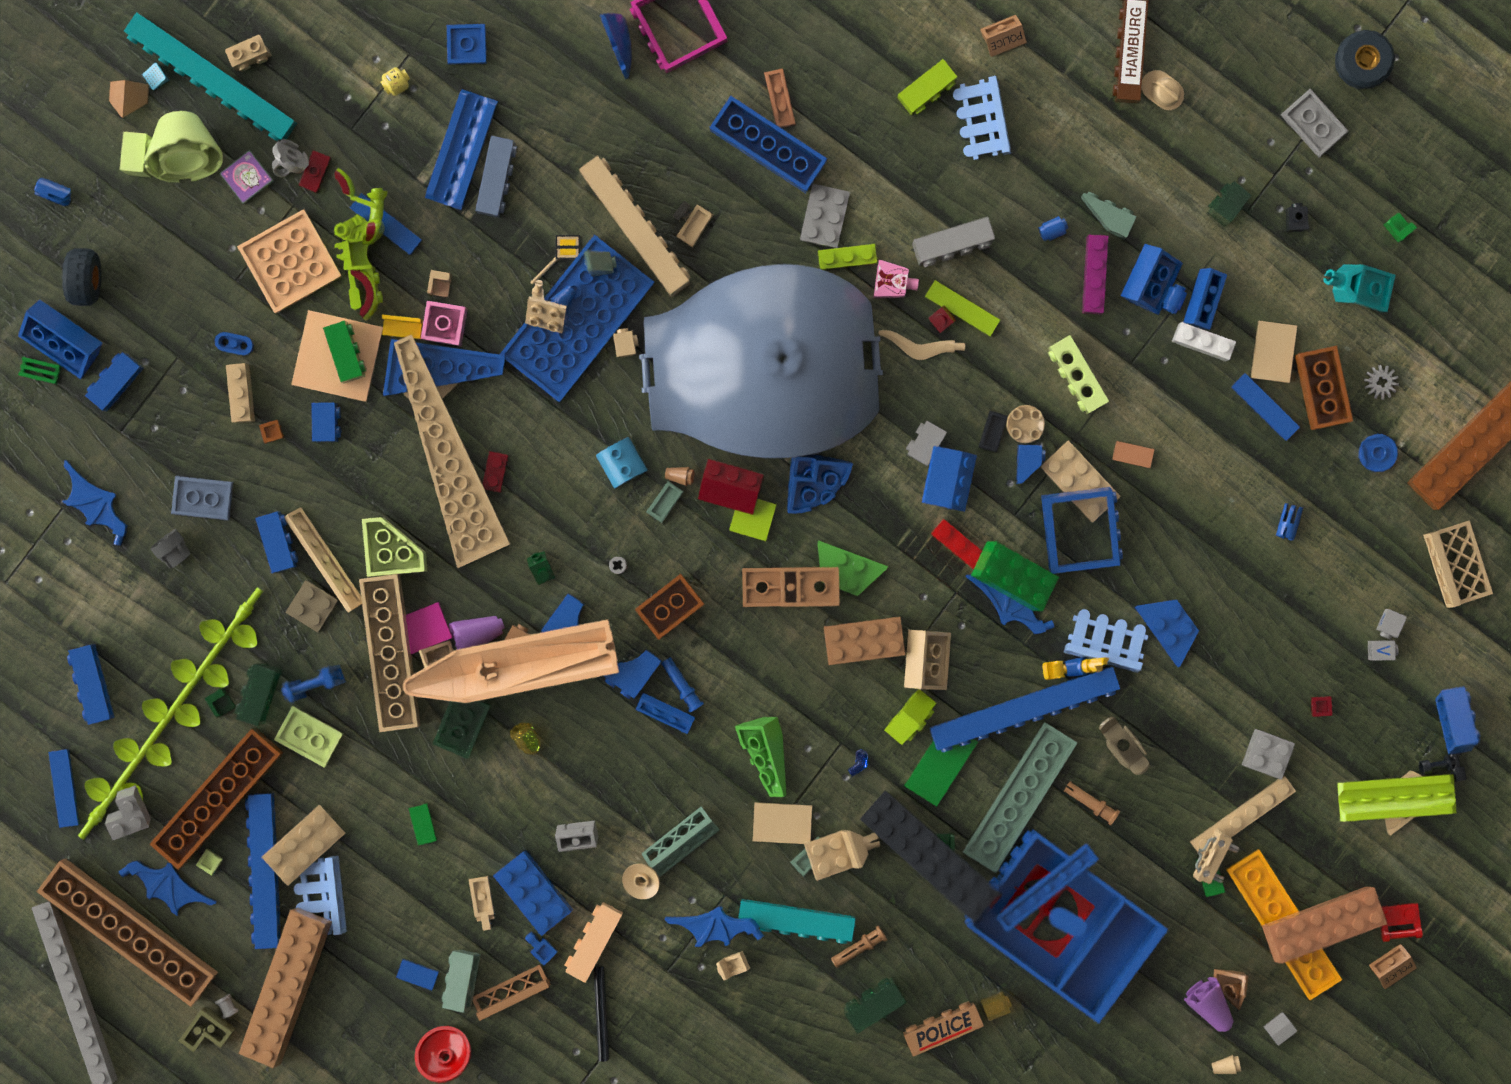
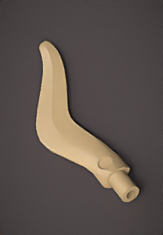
M888 330L879 331L880 336L890 339L906 354L917 360L927 359L945 352L955 353V350L965 351V343H955V340L920 345L895 332Z

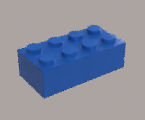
M526 850L493 875L541 936L573 910Z

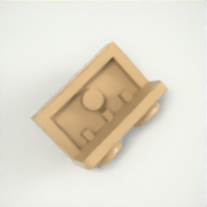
M260 35L225 50L232 67L240 72L248 70L250 65L256 62L257 64L266 62L268 57L271 56Z

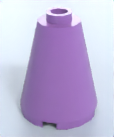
M496 616L455 621L449 624L457 650L488 644L503 633L502 629H505L502 619H498Z
M1209 977L1207 982L1203 983L1202 980L1197 982L1187 991V998H1184L1186 1003L1217 1031L1226 1032L1230 1030L1234 1020L1218 980L1215 977Z

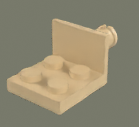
M841 830L804 843L815 879L820 880L851 868H862L868 856L867 851L880 847L879 841H873L878 839V836L875 833H871L862 837V835L850 830Z

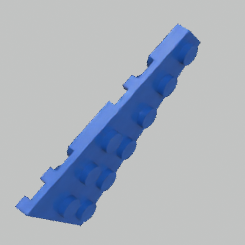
M391 339L383 396L408 392L394 342L399 340ZM416 343L437 387L503 375L505 355Z

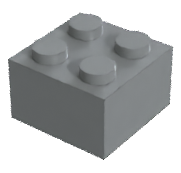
M1255 729L1242 765L1282 780L1295 743Z

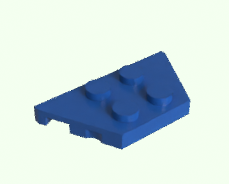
M1177 600L1135 606L1136 611L1176 667H1180L1199 632Z

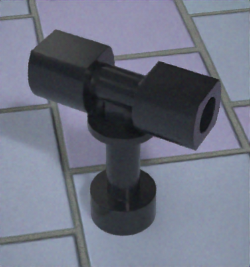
M1462 752L1447 755L1444 757V760L1430 763L1428 759L1419 761V770L1422 776L1431 775L1432 770L1446 768L1448 771H1451V774H1454L1455 782L1467 780L1465 766H1461L1459 758Z

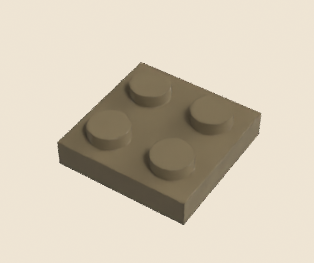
M305 580L286 613L319 633L339 600L310 581Z

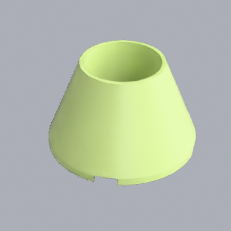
M175 111L159 119L144 162L148 173L157 179L179 182V179L191 178V181H196L215 173L223 163V154L196 114L187 111Z

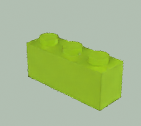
M942 59L900 92L897 98L910 115L914 113L918 115L926 108L925 104L929 101L935 102L941 97L940 93L944 89L948 91L956 85L957 75L945 60Z

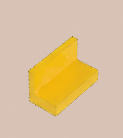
M382 315V319H384L383 336L405 338L413 335L414 339H421L422 319Z

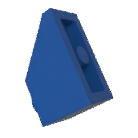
M1042 445L1017 446L1016 484H1022L1042 465V461H1045V450H1042Z

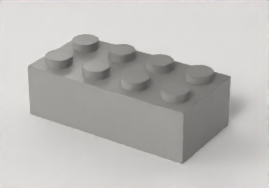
M985 217L914 239L912 245L918 265H924L925 268L934 265L936 260L942 259V262L953 259L954 255L959 253L961 256L970 254L975 248H979V250L987 249L992 245L991 243L995 238L989 218Z

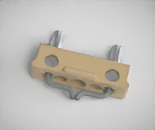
M1218 829L1215 830L1205 847L1197 852L1199 859L1196 862V870L1193 877L1199 882L1204 881L1208 884H1211L1212 880L1222 883L1224 877L1216 874L1227 850L1237 853L1239 847L1231 844L1233 840Z

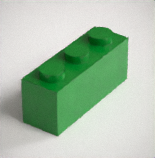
M344 320L323 327L340 382L344 384L365 377L364 372L367 370L364 361L359 359L358 353H361L358 343H354L352 335H355L352 324H348Z

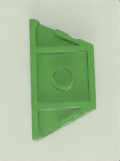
M821 541L817 543L820 567H839V589L856 596L863 592L888 567Z

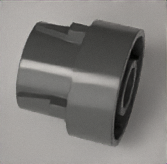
M177 529L166 534L150 548L154 555L170 569L181 563L191 554L185 545L184 538Z

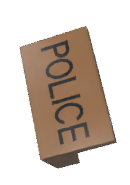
M1016 15L980 29L991 57L1027 43L1022 24Z
M1401 944L1369 965L1384 989L1417 968L1412 957Z

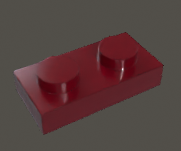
M489 451L482 484L484 489L501 493L509 455Z

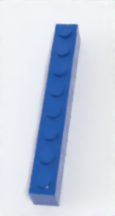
M254 793L248 795V798L245 800V808L249 810V818H246V827L250 830V837H247V847L250 848L251 856H248V867H251L252 874L249 875V886L252 887L250 905L253 906V913H251L250 919L251 925H254L251 940L252 944H255V949L277 948L281 938L278 875L262 859V856L277 843L274 793Z

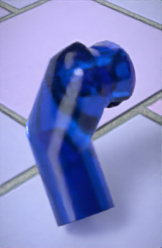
M863 749L856 751L855 764L847 769L852 777L867 767L868 754Z

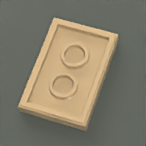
M1258 321L1251 378L1290 383L1297 332L1296 325Z
M755 802L753 841L796 844L810 842L812 805Z

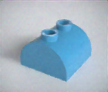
M629 437L611 445L596 455L614 489L648 471Z

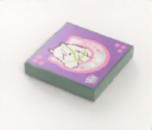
M250 150L219 173L243 204L274 182Z

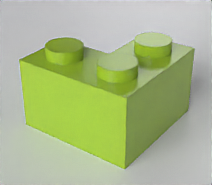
M918 689L890 721L885 731L901 745L907 739L911 741L917 734L916 730L920 732L926 725L924 720H928L933 715L934 711L932 709L936 702Z

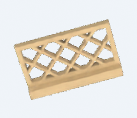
M1470 520L1424 534L1446 608L1456 607L1493 594ZM1463 526L1467 530L1465 539L1457 535L1460 527ZM1447 533L1451 535L1448 545L1442 542L1440 534ZM1455 538L1463 542L1459 551L1451 547ZM1466 545L1471 546L1473 549L1471 558L1463 554ZM1449 550L1457 554L1454 563L1447 559ZM1461 556L1469 560L1465 569L1457 566ZM1472 563L1478 565L1479 571L1477 575L1468 572ZM1455 568L1463 572L1460 581L1453 578ZM1466 575L1475 579L1471 588L1463 584ZM1478 581L1484 584L1486 592L1479 593L1474 590ZM1461 587L1469 591L1466 598L1460 600L1458 593Z

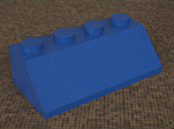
M38 300L26 311L18 334L20 338L79 379L85 375L102 346L101 341L41 300Z

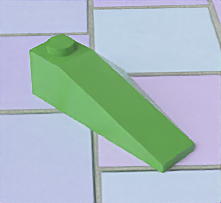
M762 717L736 725L735 728L743 749H747L751 756L750 762L752 765L755 764L759 770V778L769 796L785 797L786 781L783 734L778 717Z

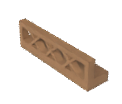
M541 964L473 996L472 1001L478 1011L476 1013L480 1021L549 988L550 983ZM539 970L543 980L537 983L530 981L531 973ZM521 980L526 982L523 990L517 991L512 989L514 981ZM499 988L508 990L506 998L499 999L494 997L496 990ZM483 996L490 998L489 1006L481 1009L477 999Z

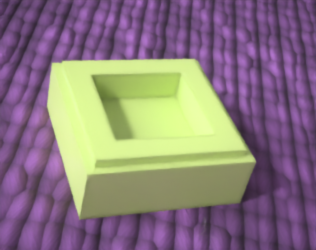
M207 848L196 866L212 876L223 858Z

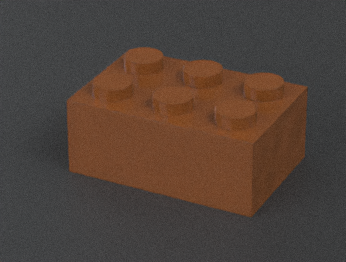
M680 574L635 610L659 640L705 603L683 575Z

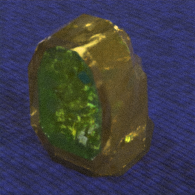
M522 722L510 730L511 739L514 740L518 748L525 754L534 755L538 752L540 739L529 723Z

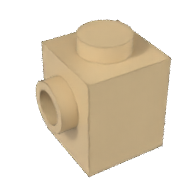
M628 328L617 330V333L613 334L617 358L637 355L635 348L639 346L637 335H633V332L628 331Z

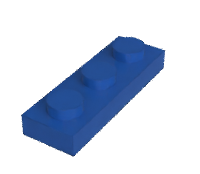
M645 693L642 694L636 707L637 711L688 734L695 717Z

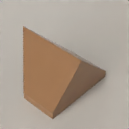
M128 80L110 82L109 101L122 118L148 104V84Z
M1214 969V977L1220 983L1224 997L1240 1010L1246 996L1248 976L1244 972Z

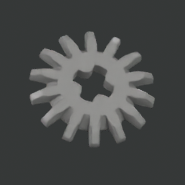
M1378 365L1379 370L1372 367L1373 373H1366L1370 378H1364L1365 382H1369V385L1364 387L1365 389H1371L1368 392L1369 395L1374 392V398L1377 399L1378 395H1381L1382 400L1385 394L1389 398L1391 397L1390 391L1396 393L1393 385L1399 386V383L1394 382L1395 379H1398V376L1392 377V374L1395 372L1394 370L1388 372L1389 366L1382 370V366ZM1379 377L1387 380L1383 388L1376 383L1379 381Z

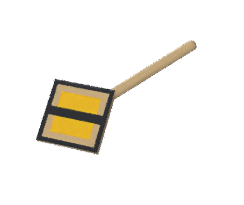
M556 235V257L531 281V284H534L557 260H575L580 253V235Z

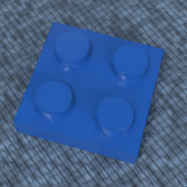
M485 24L447 25L448 65L487 63Z

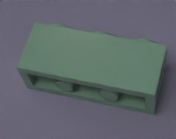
M461 949L452 951L448 961L450 964L449 972L445 977V983L447 984L446 990L442 995V1008L462 1013L471 1011L481 954Z

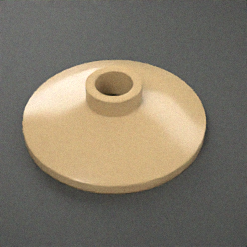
M645 864L629 866L622 877L625 890L637 899L653 897L660 886L657 873Z

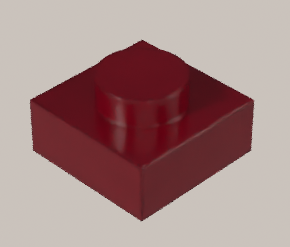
M945 305L928 318L939 333L956 321Z
M1331 696L1311 697L1312 717L1332 716Z

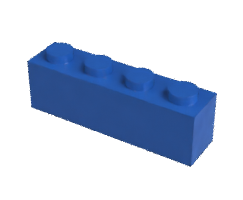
M95 644L69 650L67 660L69 665L73 667L74 673L72 678L74 684L78 686L79 692H77L79 702L83 704L84 710L82 715L84 721H87L88 725L115 718Z

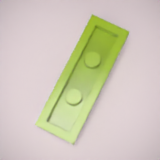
M875 244L818 250L820 270L877 264Z

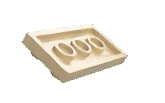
M1069 440L1040 466L1063 492L1111 487ZM1116 492L1118 500L1121 496ZM1106 497L1072 501L1092 523L1107 510Z
M318 805L262 856V859L288 886L338 841L345 832Z

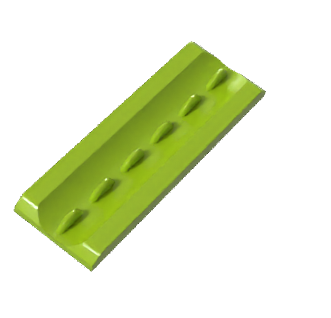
M1454 774L1337 783L1340 821L1456 813Z

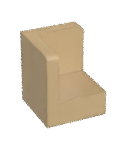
M431 270L427 293L448 297L452 275L446 272Z

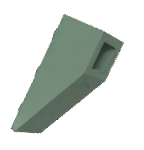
M1083 193L1081 199L1105 230L1125 240L1137 217L1133 215V211L1127 208L1121 210L1115 207L1116 204L1109 200L1101 201L1094 193Z

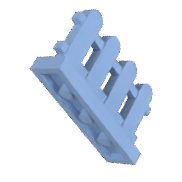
M996 76L988 77L989 82L987 83L983 79L979 80L980 84L965 87V83L960 84V88L953 92V97L957 101L963 100L964 107L957 110V117L967 121V126L961 128L960 135L963 138H970L971 145L964 147L963 152L967 157H973L974 160L979 159L978 155L993 153V156H997L998 151H1002L1004 155L1011 154L1000 88ZM991 94L993 101L988 102L987 95ZM982 96L983 103L969 106L968 99ZM992 113H995L996 120L991 119ZM986 115L987 122L972 125L971 118ZM995 132L999 133L1000 139H995ZM989 134L990 141L976 143V136Z
M1086 609L1081 610L1078 616H1073L1072 621H1076L1073 635L1069 634L1068 636L1071 643L1065 645L1064 653L1078 657H1087L1088 659L1108 657L1107 665L1136 673L1141 671L1143 663L1138 662V660L1143 659L1144 654L1140 652L1143 640L1147 641L1148 639L1143 625L1135 626L1133 631L1127 630V623L1122 619L1118 620L1115 626L1108 625L1109 619L1104 614L1099 615L1096 621L1090 620V613ZM1088 625L1094 626L1091 640L1085 638ZM1106 630L1113 631L1110 645L1103 643ZM1125 635L1131 636L1128 650L1122 648ZM1083 644L1090 645L1089 648L1082 647V646H1083ZM1101 649L1108 650V653L1101 652ZM1120 654L1127 655V657H1120Z
M330 856L325 858V861L324 858H318V862H313L299 875L301 876V883L294 886V892L297 895H303V902L298 903L296 908H301L311 913L324 912V918L332 921L328 935L332 934V930L333 935L343 934L347 932L339 857ZM319 874L320 881L308 882L307 875ZM321 893L322 900L310 901L309 894Z

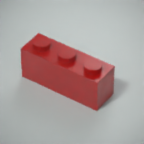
M942 519L931 532V535L974 570L982 550L946 520Z

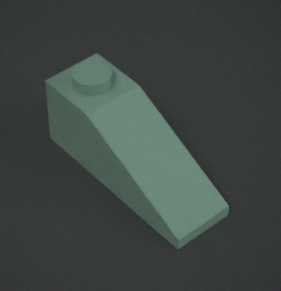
M585 251L587 270L591 277L614 273V268H617L615 256L612 257L610 252Z

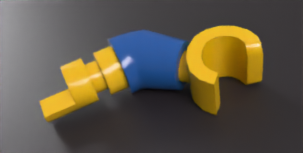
M1087 657L1064 661V664L1063 661L1043 663L1045 680L1064 678L1065 674L1066 676H1084L1092 672H1101L1103 665L1107 664L1109 658L1088 659Z

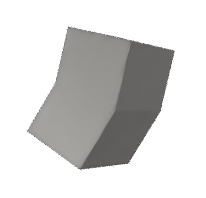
M1283 1012L1263 1026L1278 1046L1297 1032Z

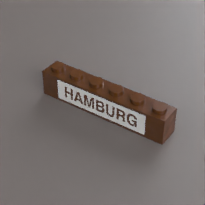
M1120 0L1123 1V8L1119 9L1118 17L1119 20H1122L1121 27H1118L1117 39H1120V47H1116L1115 58L1119 59L1118 66L1115 65L1114 77H1117V83L1113 85L1112 96H1115V102L1138 104L1141 99L1148 0Z

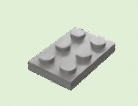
M812 184L800 241L837 248L850 192Z

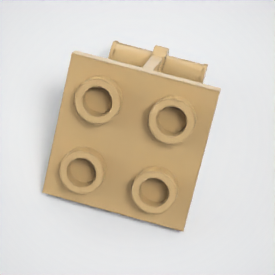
M541 280L535 281L532 297L529 296L525 324L563 333L567 306L545 301L542 288L543 282Z

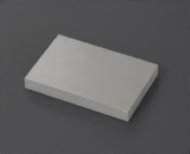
M1311 89L1281 114L1284 120L1318 157L1323 155L1348 132L1344 125Z

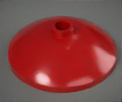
M440 1026L430 1030L420 1039L415 1050V1064L418 1071L424 1078L435 1083H446L459 1077L467 1068L471 1058V1046L468 1038L462 1031L451 1026ZM449 1056V1059L444 1061L445 1057Z

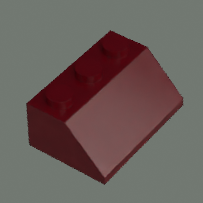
M708 459L698 500L753 515L764 481V475Z

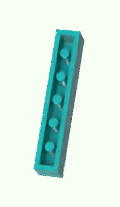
M741 899L738 918H752L759 925L761 931L771 932L774 929L779 930V933L784 935H790L793 932L798 933L799 937L809 938L812 935L817 936L818 940L828 941L829 938L836 939L837 943L847 944L848 941L852 942L855 916Z

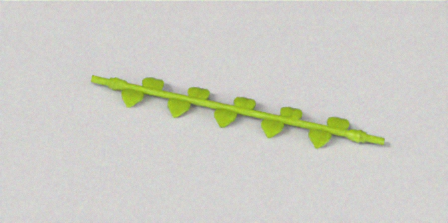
M257 587L248 601H244L242 605L240 604L235 619L226 631L219 620L210 619L200 622L199 629L203 638L210 643H216V645L197 671L194 663L189 659L172 661L171 671L174 677L180 682L188 684L169 710L161 699L156 698L143 701L142 710L145 716L150 721L159 722V724L140 750L136 741L131 738L119 739L114 742L113 748L118 758L131 763L113 788L110 790V785L104 778H93L85 782V790L89 797L98 802L102 801V803L89 814V821L78 835L81 839L84 840L92 828L102 821L106 814V809L116 797L118 791L136 785L143 800L141 788L135 783H126V781L145 755L147 760L156 766H169L172 763L169 748L165 744H154V742L173 716H175L179 724L186 727H195L200 724L198 709L192 704H183V702L202 676L204 681L213 687H226L229 684L226 669L222 665L212 664V662L231 636L233 642L240 647L252 648L257 645L256 633L253 627L245 624L240 625V623L252 614L253 605L264 592L262 589Z

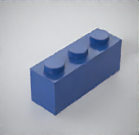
M1212 268L1199 270L1183 323L1202 330H1209L1211 328L1227 274Z
M124 352L116 354L111 361V366L105 368L99 374L100 379L96 383L93 382L86 390L88 393L85 396L102 411L107 412L144 369Z
M278 511L256 518L272 573L297 567L296 562H298L297 554L291 548V544H293L291 534L286 531L285 526L287 522L284 518L285 515Z

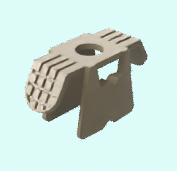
M1109 717L1103 721L1099 729L1107 739L1108 749L1118 762L1124 767L1129 768L1135 775L1145 773L1150 763L1143 756V754L1147 755L1137 736L1126 726L1122 728L1115 717ZM1126 739L1129 742V748L1126 751L1118 749L1117 743L1119 740Z

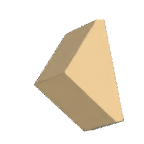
M450 640L419 651L425 668L454 652Z

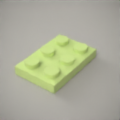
M292 706L274 740L320 766L326 767L344 733Z

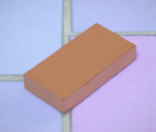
M1116 441L1112 460L1151 468L1155 449Z

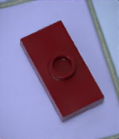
M313 150L309 158V165L304 170L298 186L318 193L331 157Z

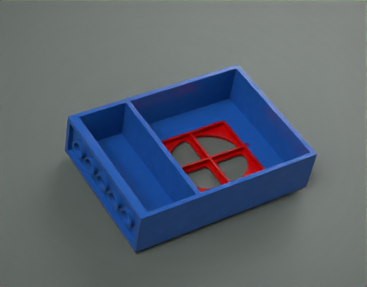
M1032 829L1031 832L1027 831L1021 839L1023 843L1020 847L1016 846L1010 854L1012 858L1009 862L1005 861L1002 864L998 877H993L989 882L1003 896L978 924L973 923L966 915L964 916L966 918L965 923L975 933L1099 1023L1168 929L1087 869L1038 908V915L1027 929H1023L1018 924L1007 932L995 916L1013 903L1016 896H1021L1026 892L1024 885L1027 882L1043 879L1070 857ZM1068 890L1077 904L1078 917L1082 918L1086 923V932L1080 937H1074L1067 933L1063 938L1052 941L1035 938L1033 932L1044 917L1050 915L1053 905L1061 894Z

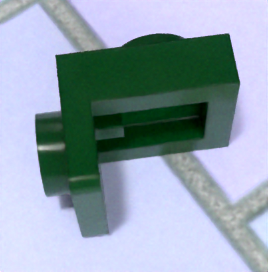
M544 551L534 553L527 558L529 568L538 585L556 578Z

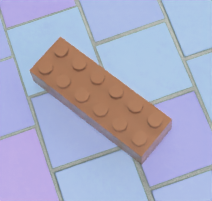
M1364 887L1264 924L1262 928L1274 962L1284 963L1386 925L1387 922L1375 888Z

